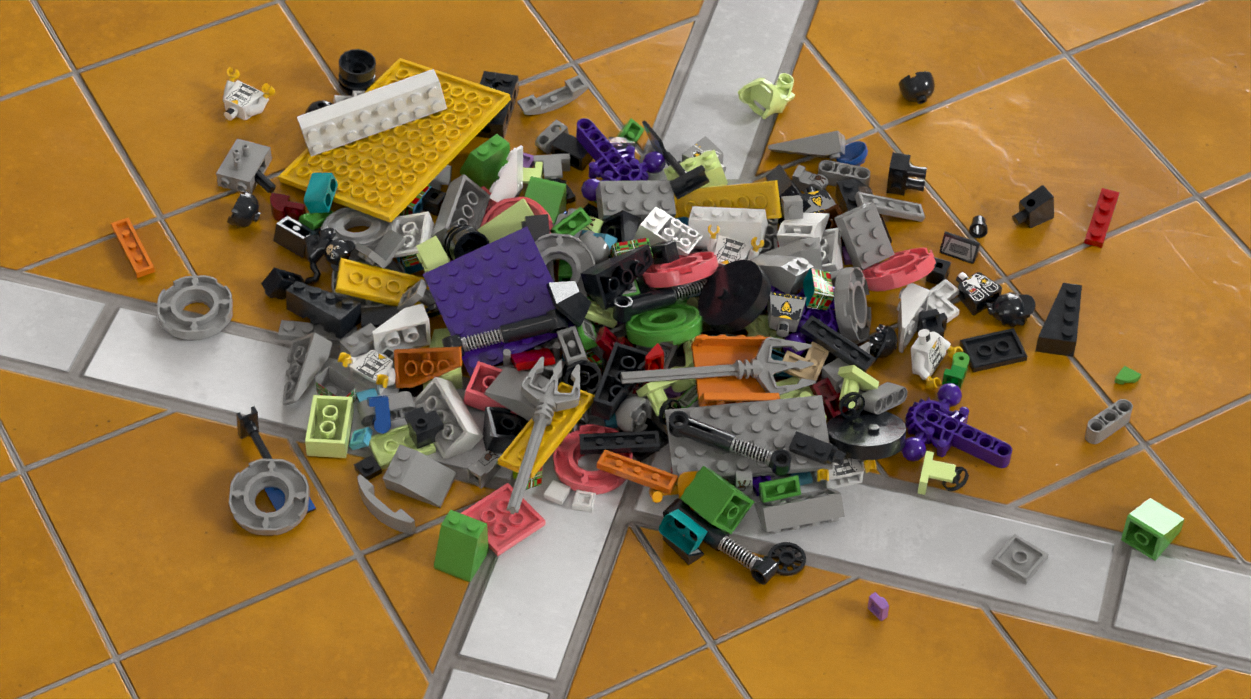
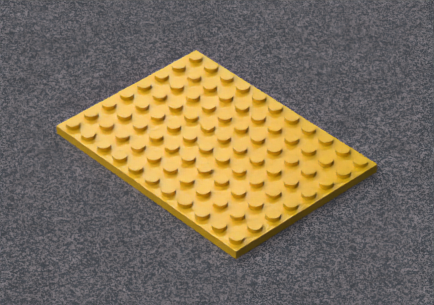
M399 58L364 93L432 70V68ZM434 69L442 88L447 109L314 156L310 155L307 148L278 176L279 181L306 191L312 173H333L338 183L333 202L391 223L511 100L510 94Z

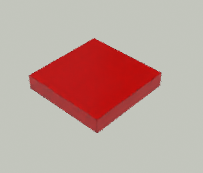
M549 348L511 354V361L518 371L532 369L542 356L544 357V366L555 364V358Z

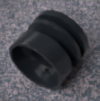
M352 49L344 52L339 59V88L351 96L353 91H366L375 83V57L366 50Z
M467 224L452 226L444 235L442 242L448 258L452 261L490 244L484 234Z

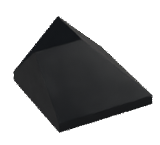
M576 281L549 282L546 284L553 306L577 327H580L592 302L579 292Z

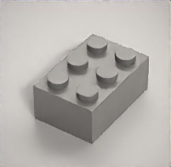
M865 203L834 218L853 267H859L863 270L895 255L875 203Z

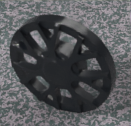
M791 542L778 543L768 553V557L779 559V561H776L778 566H783L782 570L779 569L777 572L780 575H795L806 564L804 550ZM786 547H791V548H792V552L789 551V550H786ZM779 549L781 553L777 554L775 550ZM800 552L802 556L795 558V554ZM799 562L802 564L800 566H797L794 563ZM787 567H792L793 570L788 571Z

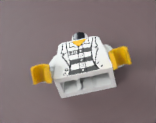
M229 67L227 74L230 78L226 82L223 95L226 110L224 116L230 121L235 116L247 120L254 115L262 113L269 100L268 97L275 94V89L265 83L262 86V91H259L237 80L234 82L235 79L239 78L240 73L236 69L232 75L233 69Z
M712 224L708 226V232L711 234V237L708 238L707 252H714V255L717 256L719 265L717 270L736 260H751L759 255L758 249L764 246V240H761L758 246L756 245L757 237L752 238L751 245L720 235L717 238L716 234L720 232V227L717 225V231L713 233L711 231Z
M922 329L918 332L919 337L911 347L912 372L926 380V387L929 390L938 389L937 386L941 385V380L938 377L931 378V375L945 357L946 350L948 351V356L953 359V355L957 352H963V349L960 346H950L951 343L936 332Z
M387 349L383 354L370 350L368 353L356 357H351L344 352L340 353L337 362H342V366L345 368L349 366L351 379L366 388H375L377 394L380 395L387 386L395 384L394 353L391 350Z
M845 457L842 465L833 462V469H818L815 471V476L817 477V482L824 480L826 489L859 484L863 481L864 470L868 473L870 469H877L876 461Z

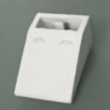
M522 145L510 151L506 158L509 162L502 166L498 173L499 180L497 179L489 190L491 192L489 198L497 203L503 199L518 197L523 188Z
M655 207L640 224L633 240L648 238L650 246L659 242L676 241L678 255L688 256L703 235L665 213V211Z
M803 213V219L784 220L777 233L779 247L809 237H820L821 242L829 214Z

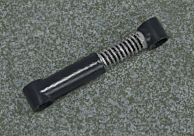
M712 275L698 280V282L694 281L695 283L691 282L675 287L659 288L631 297L617 296L613 303V319L618 322H628L632 316L673 305L676 301L691 296L694 297L697 294L700 295L705 283Z
M553 309L543 315L500 325V330L494 329L491 332L480 333L481 335L477 333V336L474 334L473 337L471 335L470 337L467 336V338H461L460 335L448 336L442 339L443 347H461L463 357L465 352L470 351V349L474 350V348L484 347V345L487 347V345H494V343H501V341L508 344L547 333H557V331L569 327L566 316L558 309Z
M674 411L669 416V432L675 437L684 436L726 453L735 452L736 454L738 452V455L748 456V459L751 458L752 460L765 463L776 475H786L790 471L792 457L785 449L767 451L766 448L756 447V444L754 446L753 443L750 445V442H743V439L740 441L738 438L737 440L736 435L688 417L683 411ZM681 422L683 425L677 426L675 423ZM777 461H784L785 464H779Z
M675 499L663 511V517L676 509L690 517L708 531L703 539L704 543L716 551H723V553H726V555H729V557H732V559H735L744 567L746 566L747 569L749 568L752 577L758 583L765 585L779 571V566L775 560L768 556L759 558L752 554V552H749V550H746V548L743 549V546L740 547V544L737 545V542L735 543L734 540L729 539V534L692 511L689 505L682 499ZM674 519L676 526L679 525L683 529L686 527L677 519ZM690 530V533L697 537V535Z

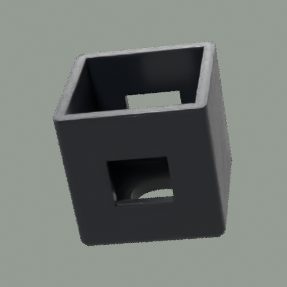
M431 187L422 198L423 211H429L430 214L438 216L446 193Z
M676 241L659 242L651 246L654 265L667 264L679 259Z
M934 257L936 261L935 268L926 276V281L938 285L943 280H947L951 262Z

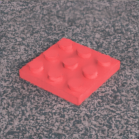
M509 483L461 513L487 523L488 547L497 556L545 526V519L524 498L518 513L510 514V511H507L513 487Z

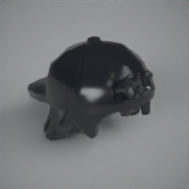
M1013 292L998 296L993 303H986V308L990 315L996 320L1001 321L1002 325L1008 324L1011 327L1024 325L1027 321L1026 318L1030 317L1036 307L1032 296L1027 294L1017 295Z
M879 324L880 327L876 328L877 333L870 337L869 354L876 358L875 362L879 357L885 358L897 349V335L891 326Z

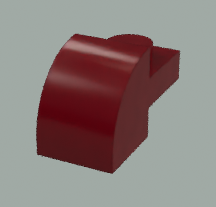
M272 192L270 204L272 216L276 221L279 222L286 216L298 221L301 215L306 214L305 204L291 202L289 195Z
M605 326L599 329L595 343L604 350L603 358L605 360H609L615 342L636 348L624 336L617 338Z
M828 377L810 386L814 396L822 395L824 412L828 419L841 414L839 411L840 393L837 394ZM845 406L842 407L843 413L848 411Z

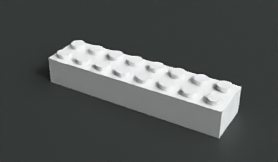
M434 69L297 116L309 153L311 156L445 110L447 106L439 79Z

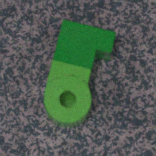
M957 352L953 355L951 370L945 369L942 385L953 383L960 387L961 390L970 359L966 353Z

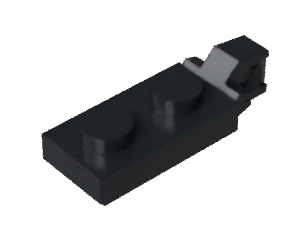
M798 431L795 432L789 446L790 452L824 465L826 463L831 464L832 462L842 465L846 453L837 450L836 446Z

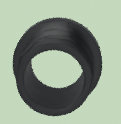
M983 216L973 217L969 227V233L972 237L983 238L987 235L988 227Z

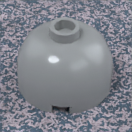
M587 231L578 239L591 251L595 265L611 259L609 258L611 251L601 236L598 238L594 236L595 232Z
M633 396L626 398L615 412L618 427L623 432L645 431L648 426L645 422L647 418H651L652 406L650 401L642 397Z

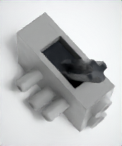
M237 139L216 173L218 186L239 192L245 190L252 194L257 184H259L267 193L274 192L276 185L264 175L272 161L270 147Z

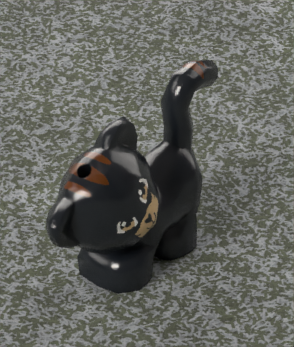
M333 228L319 231L320 237L319 235L305 237L303 239L305 242V254L310 269L314 273L313 277L305 279V283L313 285L319 281L321 273L316 263L323 255L331 264L332 269L338 272L340 259H349L351 252L356 247L355 243L341 238L332 240L336 235Z

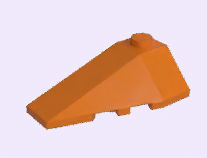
M461 347L394 349L396 388H413L432 380L434 377H439L461 367Z

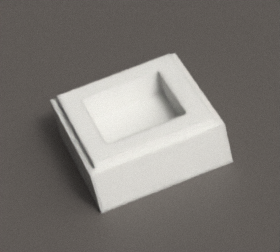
M553 480L545 491L544 498L562 505L571 492V487Z
M576 490L572 509L592 513L596 493Z

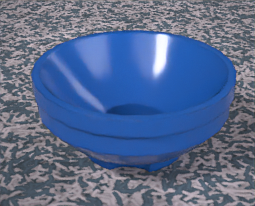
M861 141L851 142L845 145V155H840V158L836 160L840 163L860 166L867 157V146Z

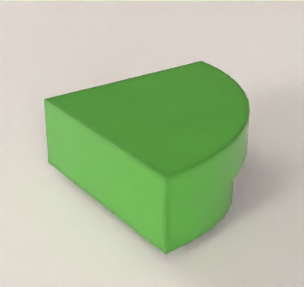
M1124 366L1115 377L1114 382L1118 384L1136 383L1141 378V374Z

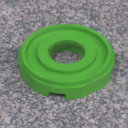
M675 303L632 316L631 320L626 322L625 327L628 340L632 344L653 348L658 343L660 345V342L673 340L674 346L698 336L703 331V319L699 315L698 309L694 306Z

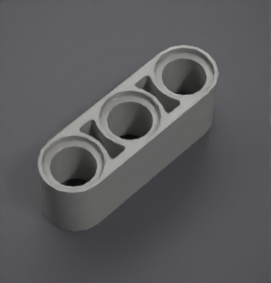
M824 160L819 163L818 174L828 179V185L836 186L837 181L855 178L869 187L870 170L865 167Z
M886 382L878 386V389L869 390L862 394L865 399L863 410L878 415L898 406L905 401L907 389L903 386ZM861 397L859 398V402H858L859 408H860L861 402H862Z
M404 391L387 395L389 398L391 421L405 418L404 413L416 409L410 392ZM367 400L361 401L357 405L361 423L364 426H372L374 419L373 407L367 405Z
M1120 399L1090 419L1085 433L1087 442L1098 444L1130 421L1133 409L1132 403L1126 399Z

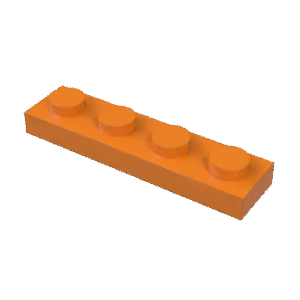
M129 217L111 223L112 229L136 277L139 278L154 273V266Z
M604 450L597 462V469L668 495L671 494L678 480L677 475L608 450Z

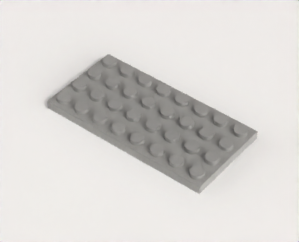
M822 395L665 410L672 474L678 477L683 472L699 471L703 466L713 470L725 480L734 479L735 471L752 470V477L776 474L765 463L752 460L751 458L748 459V456L738 455V452L736 454L735 452L726 453L684 436L675 437L669 432V416L674 411H683L690 418L736 435L737 440L738 438L740 441L743 439V442H750V445L753 443V446L756 444V447L766 448L767 451L787 450L792 457L790 471L787 474L817 471L818 469H833V462L824 465L789 451V446L796 431L829 443ZM681 422L675 423L677 426L683 425ZM777 461L779 464H785L784 461Z

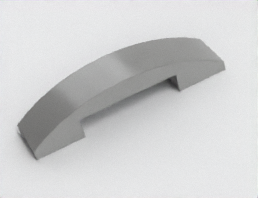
M580 74L566 80V86L538 98L530 95L518 100L517 103L525 115L542 114L572 102L582 95L589 86Z
M362 475L357 476L361 499L371 514L395 530L408 534L416 532L415 520L402 509L394 513L375 497L374 486Z

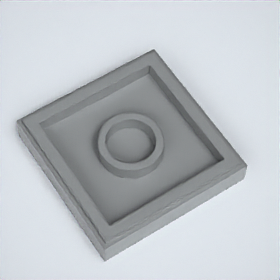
M1014 534L992 559L991 564L1026 585L1048 559L1049 554Z

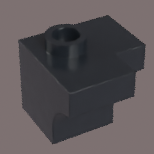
M937 309L919 313L917 333L922 329H927L929 332H936L944 338L948 319L945 312L939 313Z
M423 407L404 413L409 428V435L417 449L434 443L437 433L444 429V424L436 410L426 413Z

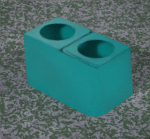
M312 173L304 196V203L310 213L329 212L338 186L333 173Z
M679 509L665 515L659 525V532L687 554H691L700 546L708 532ZM674 519H677L686 527L684 529L677 528ZM690 530L697 535V541L691 538Z

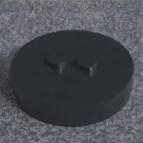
M736 260L724 265L705 283L698 300L699 315L702 316V319L713 330L719 333H733L745 328L761 314L769 300L771 282L768 275L755 262L750 260Z
M851 410L844 412V414L848 415L853 414ZM863 410L858 416L853 418H846L840 414L831 418L827 423L829 443L836 446L837 450L846 453L845 457L857 460L887 458L899 453L906 443V425L904 421L886 411L877 415Z

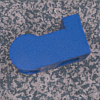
M388 396L367 397V405L373 407L374 411L373 428L378 433H387L391 428Z

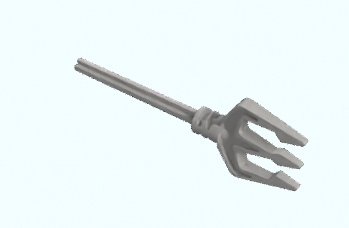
M768 337L762 342L755 358L751 359L750 363L745 359L743 363L741 360H736L734 364L621 372L620 377L622 384L724 376H736L737 379H742L743 375L748 379L750 375L752 378H756L766 393H779V396L816 383L815 380L801 378L795 385H776L773 377L774 374L793 368L802 370L813 366L814 363L802 360L795 363L773 360L771 358L772 348L792 347L796 352L811 348L812 345Z
M543 356L540 357L521 384V394L536 408L532 416L534 426L507 506V511H510V514L519 512L545 428L551 424L554 412L574 408L579 404V364L576 365L571 373V379L574 382L571 393H560L557 390L558 379L562 375L561 360L553 368V376L545 388L533 385L536 374L543 372Z

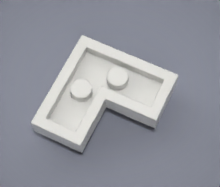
M943 280L930 290L927 310L937 309L939 313L945 312L948 323L959 315V309L949 302L959 294V289L948 280Z

